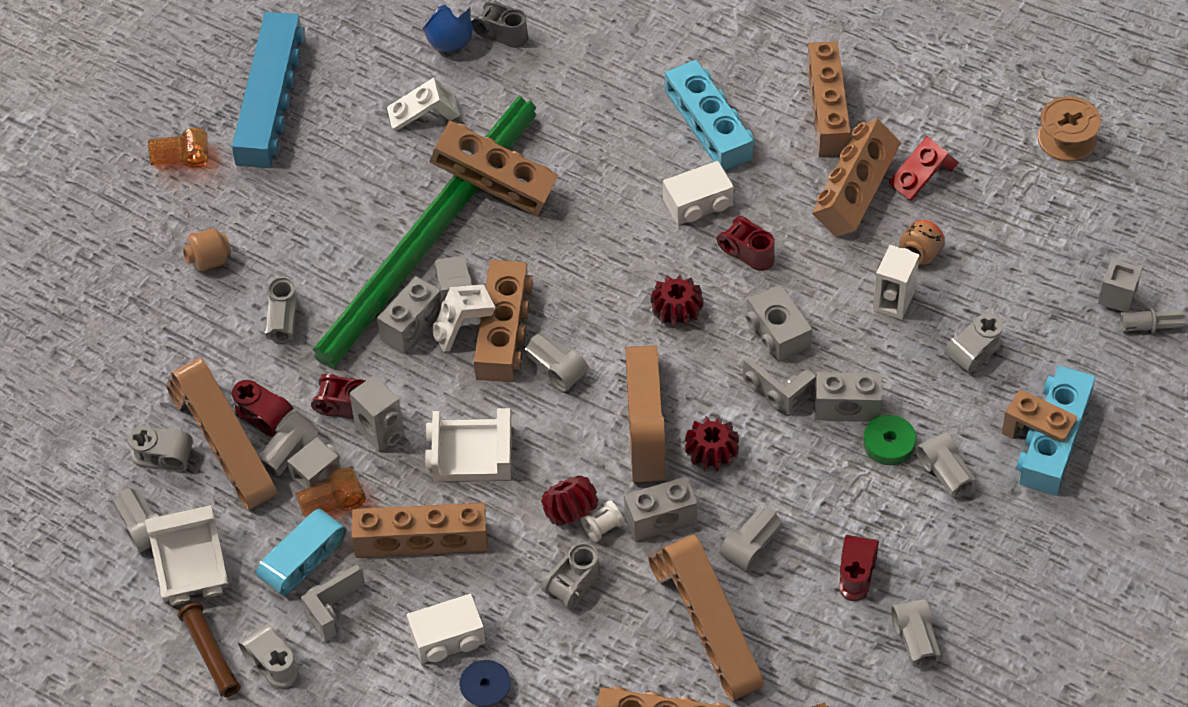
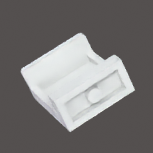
M497 408V419L441 420L440 412L433 411L432 423L426 424L427 442H432V449L426 450L425 453L426 469H432L433 482L511 480L512 423L510 408Z
M211 505L145 520L163 602L170 601V605H180L189 602L190 596L203 594L204 598L215 597L223 594V589L229 588Z

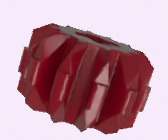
M681 274L676 279H672L667 275L665 282L657 281L655 290L652 291L650 296L654 316H660L662 324L671 321L674 328L677 322H682L687 326L690 319L697 320L699 311L702 310L704 305L700 285H694L692 277L683 280Z
M706 416L703 424L694 421L692 430H687L685 435V453H687V456H691L693 465L702 463L704 471L709 466H714L719 471L721 464L730 467L732 458L737 457L739 453L738 432L733 431L731 422L722 424L720 416L715 421H710Z
M578 475L550 486L549 490L545 491L542 495L541 503L546 517H549L551 523L562 526L566 523L571 524L574 521H580L584 516L590 515L591 511L597 508L599 499L596 495L597 491L589 478Z

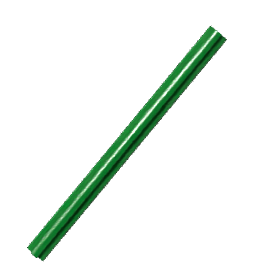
M517 97L485 137L493 139L498 145L509 150L537 114L534 112L536 106L531 101L526 102L522 97ZM453 175L312 349L315 352L314 357L320 363L325 362L329 368H334L479 187Z

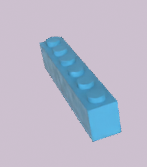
M264 12L232 143L235 165L271 168L273 156L277 157L279 154L278 134H283L285 118L283 113L288 111L290 106V94L288 91L289 88H294L295 71L293 70L294 66H299L300 63L299 44H304L305 27L300 25L299 14Z

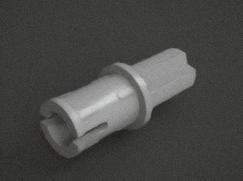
M1149 308V311L1121 312V331H1150V333H1155L1156 329L1181 328L1185 326V314L1182 310L1155 312L1154 308Z

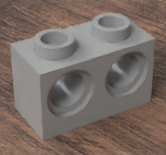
M415 276L377 317L380 340L406 354L437 320L442 306L441 291Z

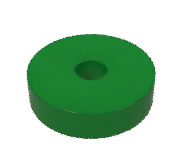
M883 415L873 419L867 425L864 432L863 446L867 455L875 462L883 465H898L908 460L914 452L916 433L912 425L905 419L895 415ZM891 438V439H893L894 441H893V442H888V441H886L885 439Z

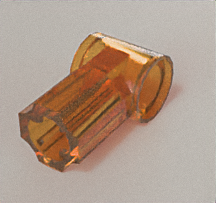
M189 128L184 130L181 136L149 139L148 151L151 165L183 162L186 166L193 168L204 166L209 159L207 132L200 128Z
M352 468L338 469L329 476L328 481L296 493L297 501L305 519L317 509H322L326 513L338 508L342 511H351L352 509L359 508L366 501V495Z

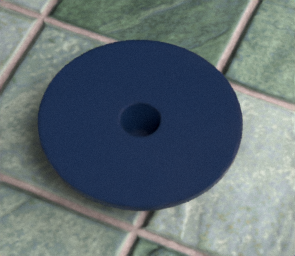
M480 660L470 664L461 674L459 681L463 697L477 706H491L499 703L506 697L511 685L510 675L506 668L492 660Z

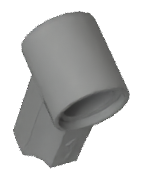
M282 276L273 279L268 285L269 303L265 335L266 339L272 340L275 343H287V341L293 339L295 315L299 306L295 283L290 278Z
M545 333L536 334L530 339L528 346L525 348L526 356L547 372L552 384L560 391H567L589 373V366L579 353L573 350L567 352Z
M295 409L291 410L281 420L275 430L277 433L259 454L265 469L276 477L280 476L287 468V460L315 439L319 432L313 424Z
M944 432L916 446V454L922 467L927 472H934L951 497H962L975 486L976 479L959 457L958 447L950 434Z
M129 487L119 492V495L113 501L120 517L127 526L126 530L133 546L138 553H141L152 547L145 520L159 516L157 513L153 514L139 488L131 489Z
M759 507L739 531L733 530L728 534L721 545L720 555L744 571L750 572L761 559L764 548L781 530L783 521L772 509Z
M920 599L892 605L893 625L896 633L902 635L912 667H919V669L927 668L940 661L941 654L932 630V615L927 600Z

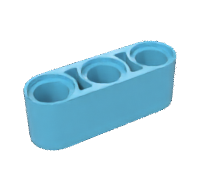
M322 509L313 511L260 562L256 570L257 577L280 595L285 596L289 594L342 543L347 533L346 527Z

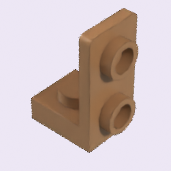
M1019 389L1005 411L1002 434L1013 439L1020 428L1024 430L1028 426L1059 442H1064L1077 422V415Z

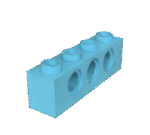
M697 60L666 71V94L713 162L718 161L723 170L726 171L752 160L753 146H755L754 136L749 129L743 127L737 111L729 107L723 91L720 88L717 89L712 83L709 71L703 69Z
M1058 365L1054 377L1048 376L1043 394L1048 395L1046 401L1077 415V422L1064 442H1059L1029 428L1025 445L1030 447L1027 453L1021 452L1016 470L1021 472L1019 485L1057 496L1092 395L1096 376Z

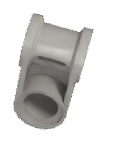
M992 313L978 316L975 321L949 341L945 348V354L968 373L975 372L984 361L1001 347L1002 339L1000 334L1003 330L1001 318Z
M147 426L136 427L128 435V444L132 449L131 458L140 467L182 472L187 467L193 437L182 430H167Z
M579 543L573 546L560 563L547 574L541 586L542 592L553 594L563 601L564 607L572 609L600 575L597 549L589 543ZM583 561L590 562V564L587 566L578 565L580 562Z
M264 624L238 642L245 658L261 672L273 687L285 689L297 681L298 670L294 664V655L270 624Z

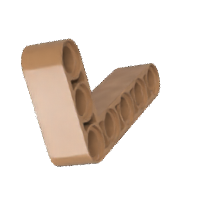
M657 345L625 347L632 482L665 481L664 416L661 413Z
M199 357L172 371L166 384L172 401L179 410L188 406L244 507L249 511L277 496L278 493L271 477L205 361Z
M692 534L649 555L648 561L656 579L660 583L671 578L673 579L727 697L731 701H735L764 686L762 675L699 539Z

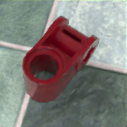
M735 217L732 222L733 225L726 232H721L717 235V243L725 253L736 257L755 270H767L775 263V239L773 235L753 224L746 217Z
M323 374L319 378L318 384L320 388L318 394L311 402L312 409L325 416L354 419L349 393L366 380L340 377L334 374Z
M252 380L239 381L232 389V397L234 402H236V415L270 437L275 436L278 424L294 409L285 398L270 392Z
M845 535L839 591L845 599L859 601L867 596L872 572L876 565L879 540Z

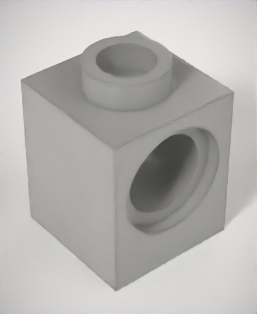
M1112 258L1103 280L1098 304L1122 312H1129L1137 292L1142 267Z
M317 437L287 460L291 478L312 497L341 474L338 451L331 444L325 445Z

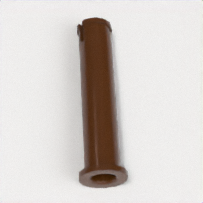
M198 602L190 603L178 612V618L185 623L219 690L220 696L230 697L237 693L241 686L237 682L202 613L204 610L202 604Z

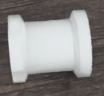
M612 501L605 502L604 507L592 515L581 518L584 530L594 542L601 540V535L614 527L620 528L625 525L622 514Z

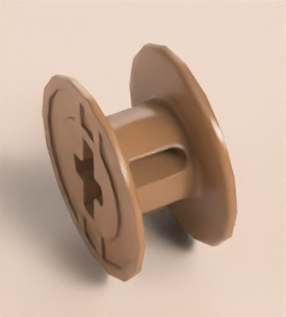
M1069 96L1053 99L1045 105L1041 112L1042 125L1038 130V143L1045 153L1060 161L1073 162L1084 159L1093 153L1097 145V132L1101 126V116L1097 109L1084 99Z

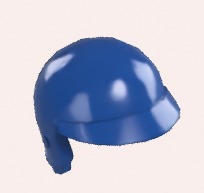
M446 5L439 6L422 28L430 45L439 51L448 53L455 52L466 46L473 32V23L470 18L471 7L459 17H456Z

